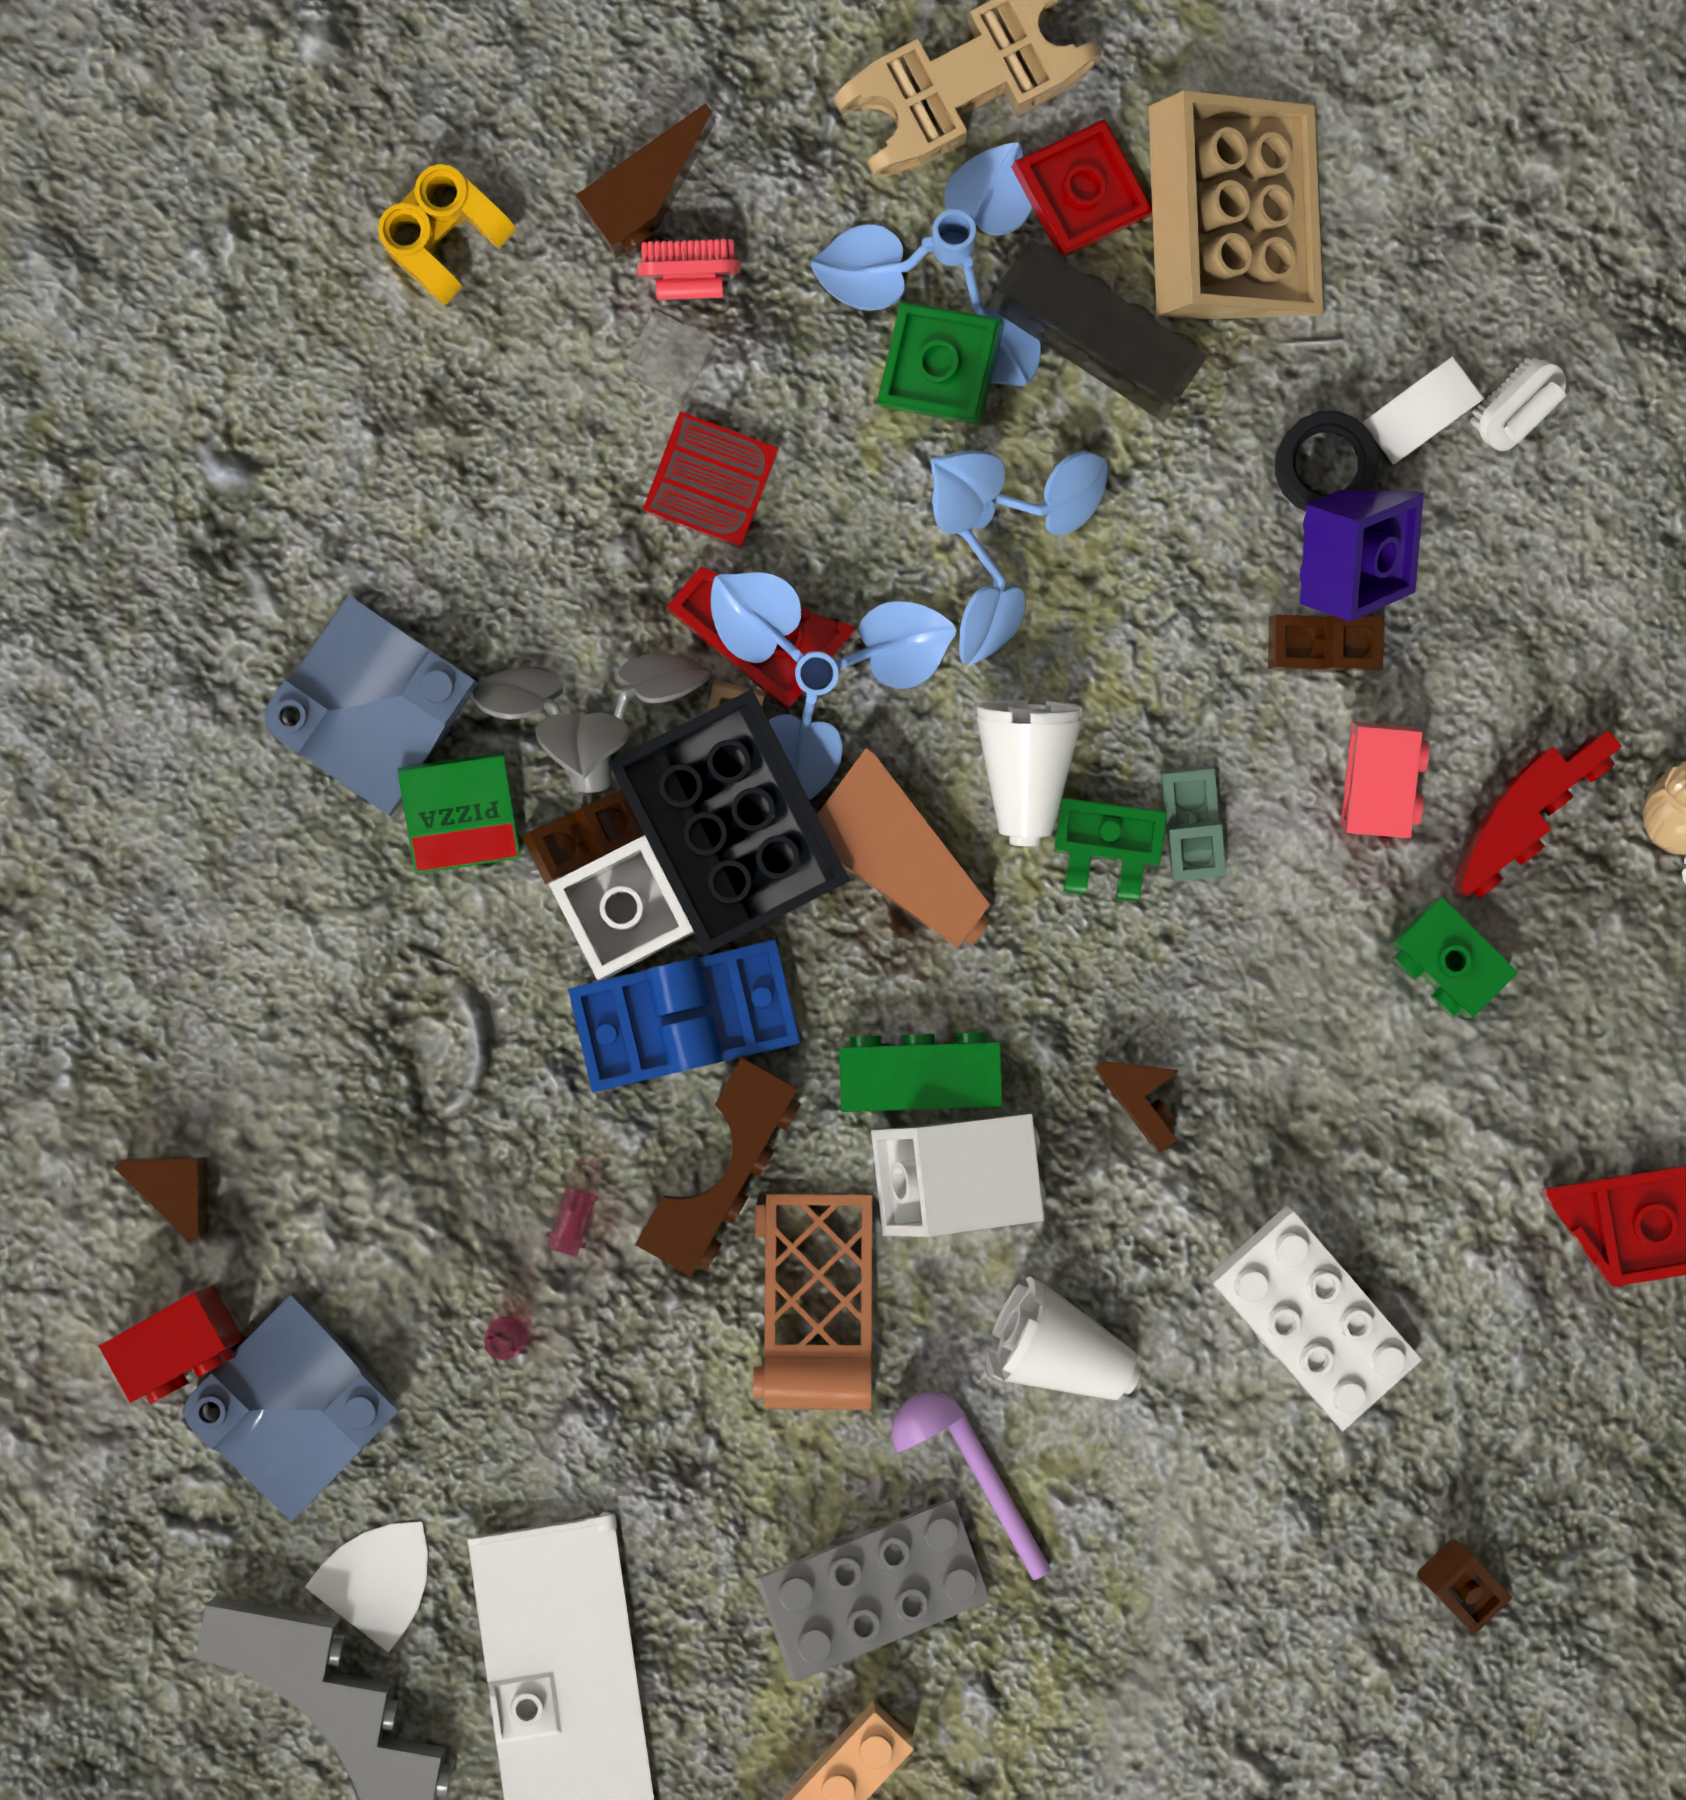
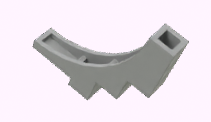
M216 1596L205 1605L195 1659L237 1670L275 1690L304 1713L335 1749L355 1785L359 1800H438V1796L447 1798L453 1772V1765L444 1763L447 1747L384 1736L385 1732H394L400 1701L391 1699L394 1683L331 1672L332 1667L340 1668L346 1644V1636L338 1634L339 1618Z

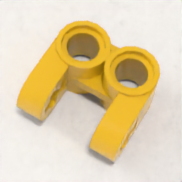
M438 164L430 166L421 172L416 180L415 188L399 204H394L384 211L379 219L378 234L390 257L445 307L463 286L432 256L436 249V244L452 228L458 227L465 221L497 249H500L518 229L496 205L457 169L450 165ZM448 186L457 190V196L449 206L437 207L431 204V197L438 188ZM412 224L421 228L420 236L413 244L404 246L395 243V234L402 226Z

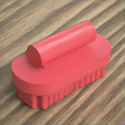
M725 238L721 239V241L719 239L714 241L713 239H708V241L696 239L695 241L688 240V242L686 240L681 242L679 240L675 242L663 240L662 242L649 241L648 243H641L642 263H637L638 277L663 278L656 279L657 300L723 298V277L716 276L741 274V261L735 260V242L733 239H728V241Z

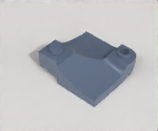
M348 595L302 663L288 679L283 681L268 703L265 711V723L269 732L280 742L315 764L387 815L392 816L402 802L398 768L430 762L450 733V726L479 684L442 657ZM290 707H296L300 711V720L294 726H286L282 718L284 711Z
M292 1293L234 1351L235 1358L220 1365L191 1393L185 1404V1419L191 1430L207 1446L225 1456L292 1522L404 1406L367 1371L369 1367L309 1307ZM206 1402H214L218 1405L220 1409L218 1420L211 1421L205 1418L203 1406Z

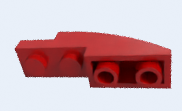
M1610 730L1597 734L1566 760L1554 746L1543 750L1506 785L1486 811L1470 838L1459 864L1452 888L1458 897L1468 896L1472 892L1477 898L1482 897L1503 880V877L1499 874L1502 868L1514 859L1519 865H1522L1545 847L1540 839L1552 829L1539 812L1544 810L1547 816H1550L1574 797L1568 790L1583 777L1591 783L1615 765L1610 756L1619 750L1622 745Z

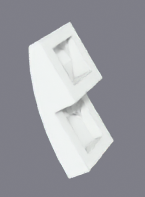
M1452 356L1362 423L1372 433L1373 438L1392 464L1395 465L1485 398L1456 358Z

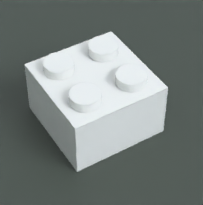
M645 835L549 883L596 979L599 981H603L695 934Z

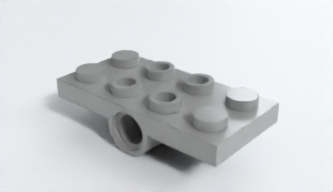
M945 1499L877 1528H868L848 1534L825 1546L826 1549L755 1577L791 1680L795 1682L990 1601L954 1499Z

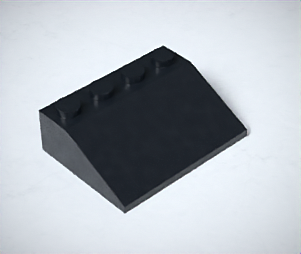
M753 689L608 762L707 955L850 881Z

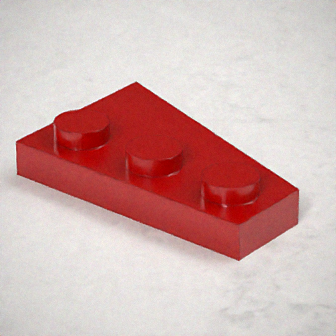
M700 567L666 606V610L789 711L804 693L795 678L797 662L778 644L771 657L761 663L744 661L731 653L718 635L711 611L712 584L714 578L719 574ZM801 606L799 625L792 633L784 637L803 654L811 651H822L834 658L856 632L857 628L841 621L836 622Z

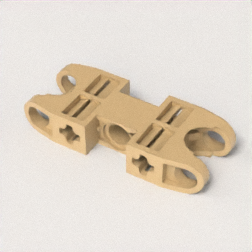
M990 0L969 11L968 27L974 36L973 40L930 61L917 38L873 61L848 81L837 92L833 100L841 114L861 107L863 112L871 109L881 110L889 114L895 121L897 129L893 136L886 140L887 147L874 154L867 161L875 177H886L922 167L966 144L967 130L960 117L1005 94L1016 117L1060 95L1091 70L1102 56L1096 44L1089 42L1076 48L1074 44L1066 46L1054 45L1044 38L1040 32L1039 24L1048 16L1047 10L1062 0Z

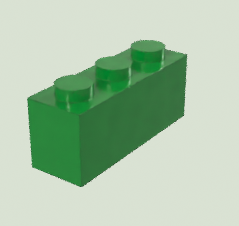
M988 1032L956 1033V1044H935V1034L903 1035V1045L882 1046L881 1035L849 1036L850 1047H839L841 1112L1002 1107L1000 1042L988 1043Z

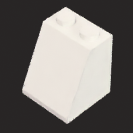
M1032 1114L1004 1115L871 1130L883 1236L931 1237L1044 1221L1043 1206L1046 1200V1193L1043 1182L1039 1178L1037 1163L1040 1139L1038 1131L1033 1125Z

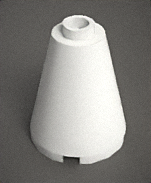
M1029 700L982 702L980 706L977 705L976 720L999 833L1009 836V844L1039 846L1041 845V837H1047L1053 833L1083 720L1082 707L1057 701H1046V705L1029 704Z
M1027 1277L1028 1288L1018 1284L1013 1289L997 1318L991 1334L999 1338L1000 1342L996 1354L987 1351L986 1372L990 1377L1004 1382L1108 1400H1118L1124 1393L1128 1395L1134 1390L1140 1377L1141 1366L1136 1363L1137 1354L1133 1349L1042 1281L1033 1277Z

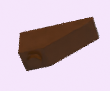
M706 103L575 195L579 208L615 258L624 252H627L629 256L641 251L642 242L648 243L654 240L655 237L652 233L661 225L714 126L712 112Z

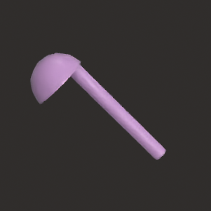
M922 1392L910 1397L901 1405L893 1417L891 1436L895 1452L899 1453L916 1446L948 1427L1031 1578L1037 1580L1051 1571L1048 1562L966 1418L965 1412L954 1399L940 1392Z

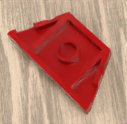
M1686 1165L1542 1188L1543 1197L1608 1286L1617 1287L1686 1275Z

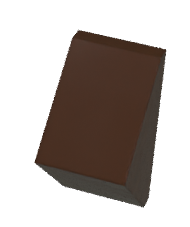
M207 1157L130 1158L121 1160L114 1167L190 1243L201 1240L208 1232Z

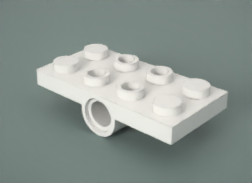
M1287 1205L1207 1276V1279L1251 1327L1261 1342L1294 1376L1342 1431L1348 1428L1422 1361L1304 1222Z

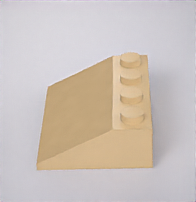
M1183 90L1148 106L1156 316L1189 319L1319 316L1324 314L1315 105Z

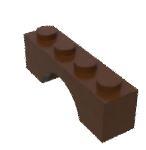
M741 1057L715 1103L725 1117L732 1135V1156L725 1174L718 1183L703 1193L689 1197L664 1195L635 1245L690 1277L697 1266L707 1271L722 1245V1242L714 1238L717 1230L724 1219L734 1224L749 1197L740 1192L750 1173L760 1178L775 1149L766 1145L777 1126L785 1131L788 1129L802 1104L793 1099L798 1088L746 1058Z

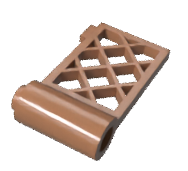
M766 1194V1205H755V1237L766 1238L764 1366H754L753 1398H764V1409L871 1410L872 1195ZM777 1206H800L815 1222L798 1239L791 1243L777 1229ZM808 1206L830 1207L818 1217ZM839 1206H862V1227L845 1244L824 1221ZM818 1227L841 1248L819 1271L797 1249ZM778 1237L787 1249L776 1259V1238ZM860 1238L861 1259L850 1249ZM791 1253L814 1274L793 1297L776 1282V1268ZM845 1253L861 1268V1283L846 1297L823 1276ZM818 1280L840 1301L819 1324L796 1302ZM776 1290L787 1301L777 1312ZM860 1291L861 1314L850 1303ZM792 1306L814 1329L798 1345H775L776 1321ZM846 1307L861 1322V1345H838L823 1328ZM818 1333L829 1343V1345L807 1344Z

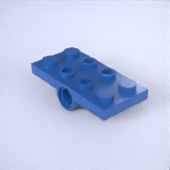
M776 939L568 989L592 1093L800 1043Z

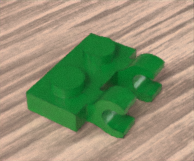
M1062 798L1058 811L1053 852L1069 855L1063 892L1084 895L1087 892L1091 858L1121 862L1115 900L1137 902L1140 899L1144 865L1154 867L1160 865L1167 812Z

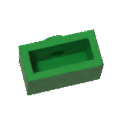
M1443 897L1432 899L1389 942L1398 952L1393 957L1394 962L1413 980H1417L1422 976L1435 989L1431 995L1433 1001L1452 1018L1458 1013L1463 1018H1474L1518 973Z

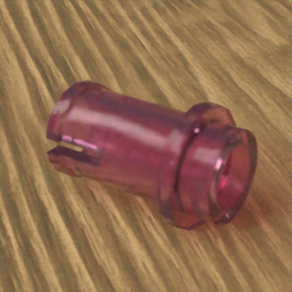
M566 1186L552 1232L546 1231L545 1236L550 1237L547 1248L577 1257L580 1247L586 1248L587 1244L582 1241L598 1196Z
M510 1316L500 1317L494 1320L487 1328L484 1339L485 1349L495 1359H512L520 1355L526 1348L528 1341L527 1330L524 1324L517 1318ZM498 1332L508 1333L512 1338L513 1346H502L497 1339Z

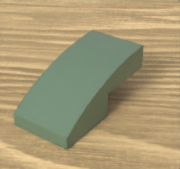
M1213 765L1161 770L1164 812H1167L1165 827L1173 882L1226 876L1222 823L1219 821L1215 768Z

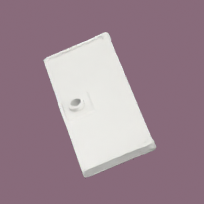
M606 1511L600 1515L588 1516L584 1519L467 1538L504 1800H654L616 1536L617 1523L615 1513Z

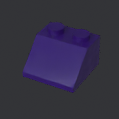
M1340 490L1306 504V514L1303 520V561L1299 574L1301 581L1300 604L1351 622L1415 593L1424 493L1418 491Z

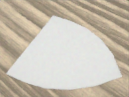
M423 1522L389 1524L360 1534L340 1546L320 1566L305 1586L307 1590L388 1653L403 1635L417 1612L426 1585L428 1550Z

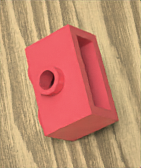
M1351 721L1340 826L1346 833L1411 838L1412 825H1420L1423 814V794L1416 793L1418 772L1425 773L1428 767L1429 741L1422 740L1423 732L1415 726Z

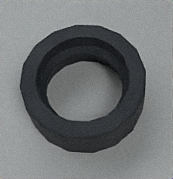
M1318 411L1301 418L1285 434L1275 455V477L1282 494L1295 507L1306 511V504L1330 495L1320 494L1309 489L1300 480L1296 471V455L1300 445L1306 439L1318 433H1334L1345 438L1353 446L1357 456V472L1353 481L1343 491H1369L1379 470V451L1372 433L1357 418L1340 411Z

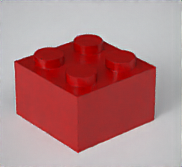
M213 1284L189 1294L98 1347L129 1403L145 1396L151 1405L189 1384L185 1373L193 1369L195 1375L199 1378L235 1358L236 1356L231 1347L242 1342L244 1338Z

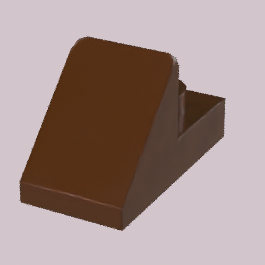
M1099 1061L1092 1066L1093 1070L1156 1152L1162 1153L1177 1141V1138L1171 1132V1129L1177 1125L1175 1119L1159 1099L1150 1104L1145 1097L1174 1076L1178 1070Z
M1455 1539L1445 1544L1417 1573L1419 1579L1473 1635L1512 1599L1480 1561L1461 1542L1459 1543Z

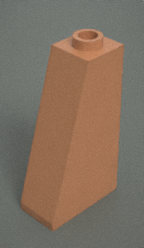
M865 748L817 814L840 862L846 869L956 949L960 947L964 940L973 946L991 922L989 918L983 915L990 906L989 902L877 756Z

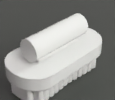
M1525 358L1524 363H1520L1519 368H1516L1510 374V377L1506 378V382L1502 383L1501 387L1492 392V396L1489 395L1487 400H1483L1482 404L1473 409L1472 413L1475 417L1470 419L1471 424L1480 432L1482 440L1487 445L1499 451L1513 448L1566 397V378L1564 372L1560 367L1547 360Z

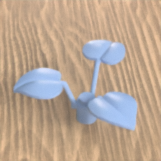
M1018 142L988 149L965 162L952 174L944 192L946 211L942 212L935 219L932 237L924 238L922 245L906 261L901 262L903 247L899 238L883 226L875 224L860 225L839 235L825 250L811 259V268L821 285L836 299L853 308L869 311L881 310L901 299L905 287L901 272L912 270L928 252H933L936 259L945 265H961L972 307L976 315L999 318L1005 323L991 383L1014 386L1029 384L1034 378L1040 362L1041 343L1037 324L1030 312L1022 304L1012 299H1000L985 310L981 302L973 270V260L971 258L975 246L976 225L989 235L1000 236L1019 229L1030 216L1032 206L1011 168L1016 160L1023 157L1021 145Z
M962 451L935 457L930 460L934 479L932 505L937 526L945 533L962 536L993 578V587L984 586L978 589L964 611L959 640V655L963 664L977 663L1006 645L1019 629L1026 605L1025 595L1016 585L1005 587V577L974 536L972 529H981L991 521L995 512L994 503L1035 515L1042 516L1047 514L1045 527L1053 535H1065L1077 530L1092 516L1102 499L1108 474L1107 458L1098 456L1090 451H1081L1063 459L1054 468L1046 482L1044 489L1045 502L1041 504H1033L999 494L1005 481V467L1002 460L992 453L985 451Z
M762 572L719 574L714 578L712 584V617L719 637L731 653L744 661L761 663L771 657L778 644L797 662L795 678L799 687L807 693L802 720L790 714H782L771 718L769 722L809 800L820 793L831 781L838 770L842 758V741L838 730L827 722H811L817 695L826 694L834 688L838 680V671L870 658L871 671L878 681L895 689L912 688L926 681L935 672L947 647L956 634L954 624L931 608L904 601L887 602L870 610L860 622L859 633L867 648L834 661L829 654L822 651H811L803 654L784 637L792 633L799 625L801 606L795 590L782 578Z

